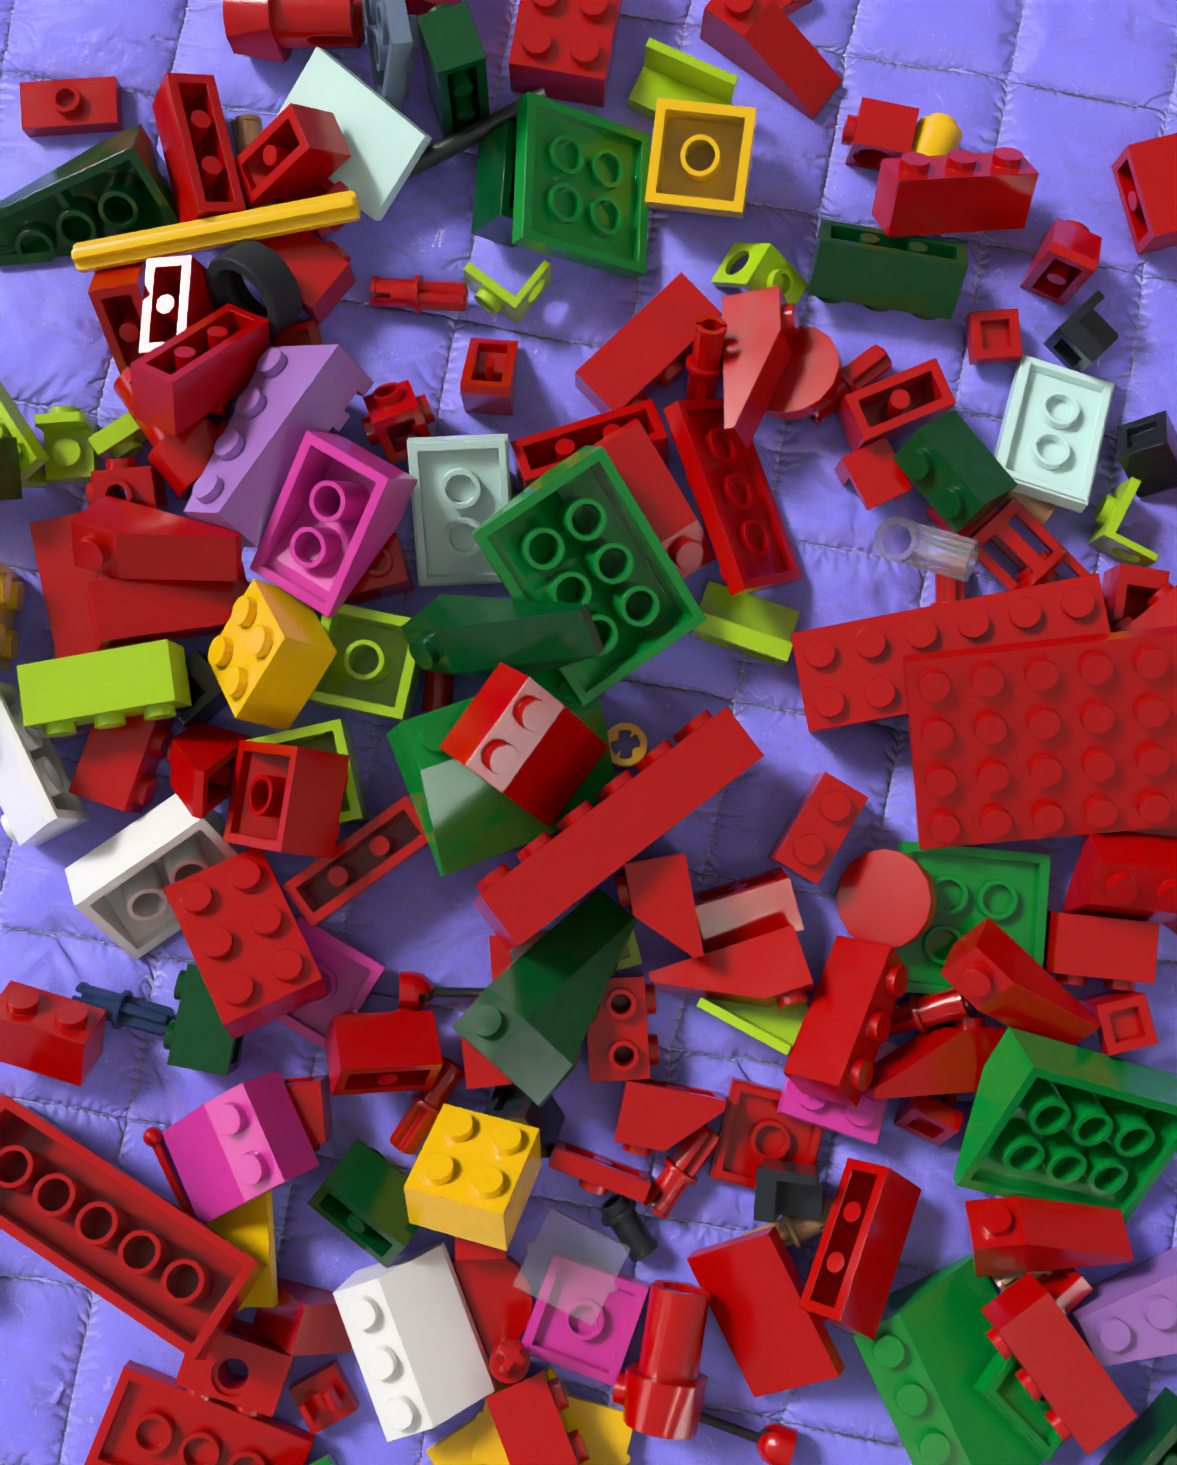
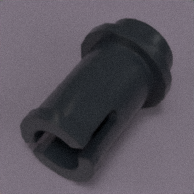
M617 1193L601 1205L599 1209L603 1215L601 1223L605 1227H611L629 1254L630 1260L638 1262L650 1255L657 1248L658 1242L651 1235L635 1210L636 1201Z

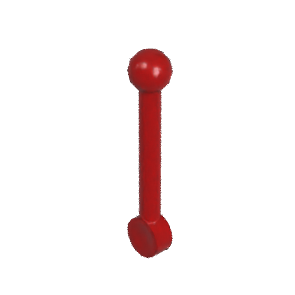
M157 1127L147 1128L143 1134V1142L153 1148L179 1207L197 1219L161 1143L163 1139L162 1131Z

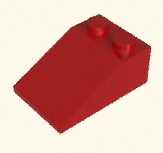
M500 662L439 748L550 828L606 751L608 745L564 704L534 680Z

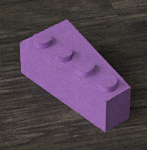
M339 344L267 347L257 362V369L245 392L237 400L236 410L224 433L216 441L214 452L202 476L195 482L192 495L183 512L191 519L240 532L242 547L257 548L306 431L328 433L332 429L339 433L350 417L344 411L356 393L364 397L374 382Z
M1177 1246L1091 1285L1093 1290L1079 1302L1075 1309L1065 1315L1102 1367L1176 1354Z

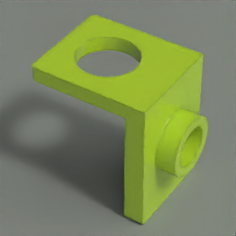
M733 243L711 279V282L716 287L745 288L748 292L779 285L787 303H794L795 306L808 286V283L771 243ZM749 255L745 266L737 273L730 275L732 266L743 256Z
M546 259L516 296L469 262L463 269L465 283L475 293L474 299L492 315H497L501 312L515 324L521 321L552 281L551 263Z
M1131 477L1117 486L1112 496L1107 494L1098 505L1093 515V521L1098 524L1088 545L1125 564L1148 567L1156 563L1160 555L1116 533L1141 483L1140 480ZM1121 549H1124V550H1127V551H1129V552H1132V553L1135 554V555L1126 553V552L1122 551Z

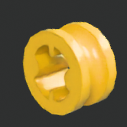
M622 722L614 725L607 731L613 765L620 768H629L644 757L647 751V738L639 726ZM621 732L631 733L629 739L635 736L639 742V747L632 750L631 758L629 759L620 758L621 751L615 755L611 748V744L618 741L619 733Z

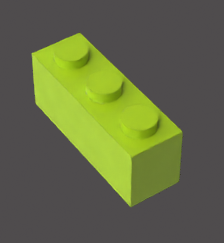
M168 639L17 665L24 726L44 731L45 737L48 738L74 735L77 733L76 726L94 723L95 729L121 727L126 725V717L144 714L145 720L168 719L176 716L175 709L192 706L184 647Z

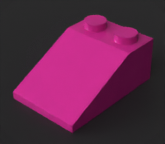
M306 431L249 569L325 616L334 617L399 525L418 479L340 434Z
M279 1070L238 1084L202 1104L162 1132L195 1215L204 1224L320 1166Z

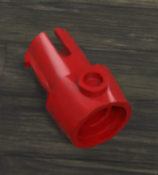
M223 0V22L226 38L233 53L239 56L287 62L291 56L292 49H315L316 47L322 49H360L363 43H365L366 26L363 0Z
M128 366L114 382L113 389L134 418L131 371ZM205 416L177 436H173L134 418L153 447L147 458L179 499L189 501L193 486L202 476L214 452L215 443L224 433L228 422L224 421L221 423L219 420Z
M655 1280V1283H651L640 1359L626 1367L625 1372L618 1374L613 1390V1403L624 1406L623 1421L633 1430L649 1436L671 1440H690L697 1433L708 1380L705 1374L699 1372L711 1294L707 1289L692 1283L673 1280Z

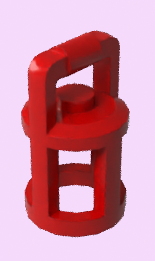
M1015 497L1006 503L963 545L1007 591L1054 582L1059 577L1055 569L1062 562L1077 577L1090 575ZM1015 515L1049 552L1043 550L1038 554L1007 522ZM989 539L1020 570L1015 576L1018 580L1017 582L981 547Z

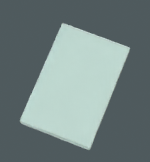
M316 47L277 116L290 103L333 112L352 156L328 179L334 184L338 181L343 182L349 190L356 193L361 210L373 220L381 221L432 138L326 50Z
M1023 354L1016 365L994 454L997 461L1018 484L1012 490L1013 492L1079 513L1084 511L1090 499L1115 383Z
M508 434L408 438L409 475L418 479L411 495L419 587L502 583L471 533L512 500Z

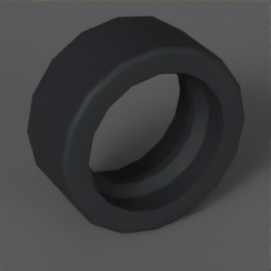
M243 240L213 259L207 268L206 286L215 308L218 310L230 303L269 320V340L274 339L298 319L302 311V296L297 280L287 264L272 249L260 242ZM242 275L256 287L264 300L266 308L252 296L244 283Z

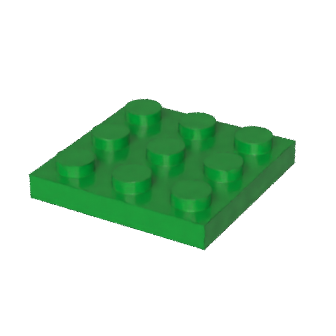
M527 92L520 97L517 110L512 244L634 280L645 275L648 206L645 203L650 162V135L531 92Z
M898 841V851L908 853L918 860L917 862L921 864L924 870L928 871L934 881L937 897L934 919L928 929L923 931L920 937L907 947L894 949L908 969V983L905 992L934 994L953 988L940 974L950 950L957 940L988 916L1043 968L1051 854L964 846L920 850L918 842Z

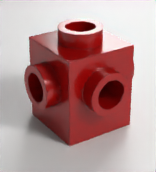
M409 380L400 383L390 382L376 388L372 394L363 397L369 413L368 416L361 418L371 446L381 443L390 464L408 458V438L432 437L427 424L435 422V418L425 393L415 397Z
M136 457L105 460L106 470L90 471L91 482H88L86 486L89 506L102 496L108 495L169 512L164 478L153 465L137 467Z

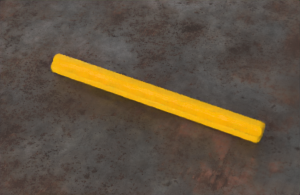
M349 190L79 242L73 245L71 256L76 269L79 272L88 273L145 262L148 258L177 256L234 245L243 240L255 241L355 222L360 219L361 208L356 193Z

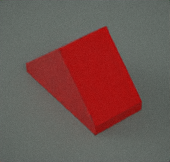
M470 338L460 382V394L466 413L513 416L518 341Z
M277 1277L278 1305L274 1308L258 1307L253 1328L292 1357L349 1353L352 1345L333 1296V1291Z

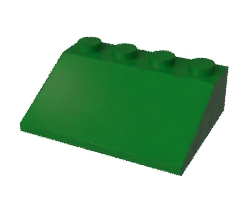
M584 446L540 476L471 533L512 599L581 603L587 605L604 650L598 656L558 668L582 706H585L707 620L603 446Z
M558 669L531 677L532 680L564 704L608 745L606 751L550 828L439 748L475 697L401 721L386 734L441 877L528 844L545 831L549 835L559 832L560 829L556 824L584 801L588 800L593 807L600 803L595 794L615 779L603 709L598 696L585 706H582Z
M1008 1027L983 1067L953 1180L956 1186L1001 1197L1022 1196L1121 1209L1124 1223L1126 1224L1177 1152V1077L1170 1072Z
M972 1253L890 1293L874 1340L851 1332L849 1333L912 1465H1039L1045 1459L1039 1457L972 1388L997 1352L985 1334L992 1326L980 1309L998 1296L989 1276L976 1277Z

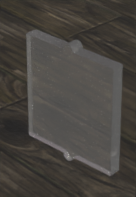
M550 1207L535 1240L531 1239L527 1242V1250L529 1252L513 1282V1286L593 1326L609 1292L614 1293L617 1290L615 1280L630 1251V1246Z

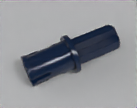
M83 981L75 989L76 992L82 993L81 997L72 996L73 1000L106 1009V1021L111 1022L112 1028L118 1030L126 1026L158 1036H165L167 1026L170 1020L174 1019L175 1011L171 1007L135 998L132 991L124 990L122 993H117L89 985V983Z

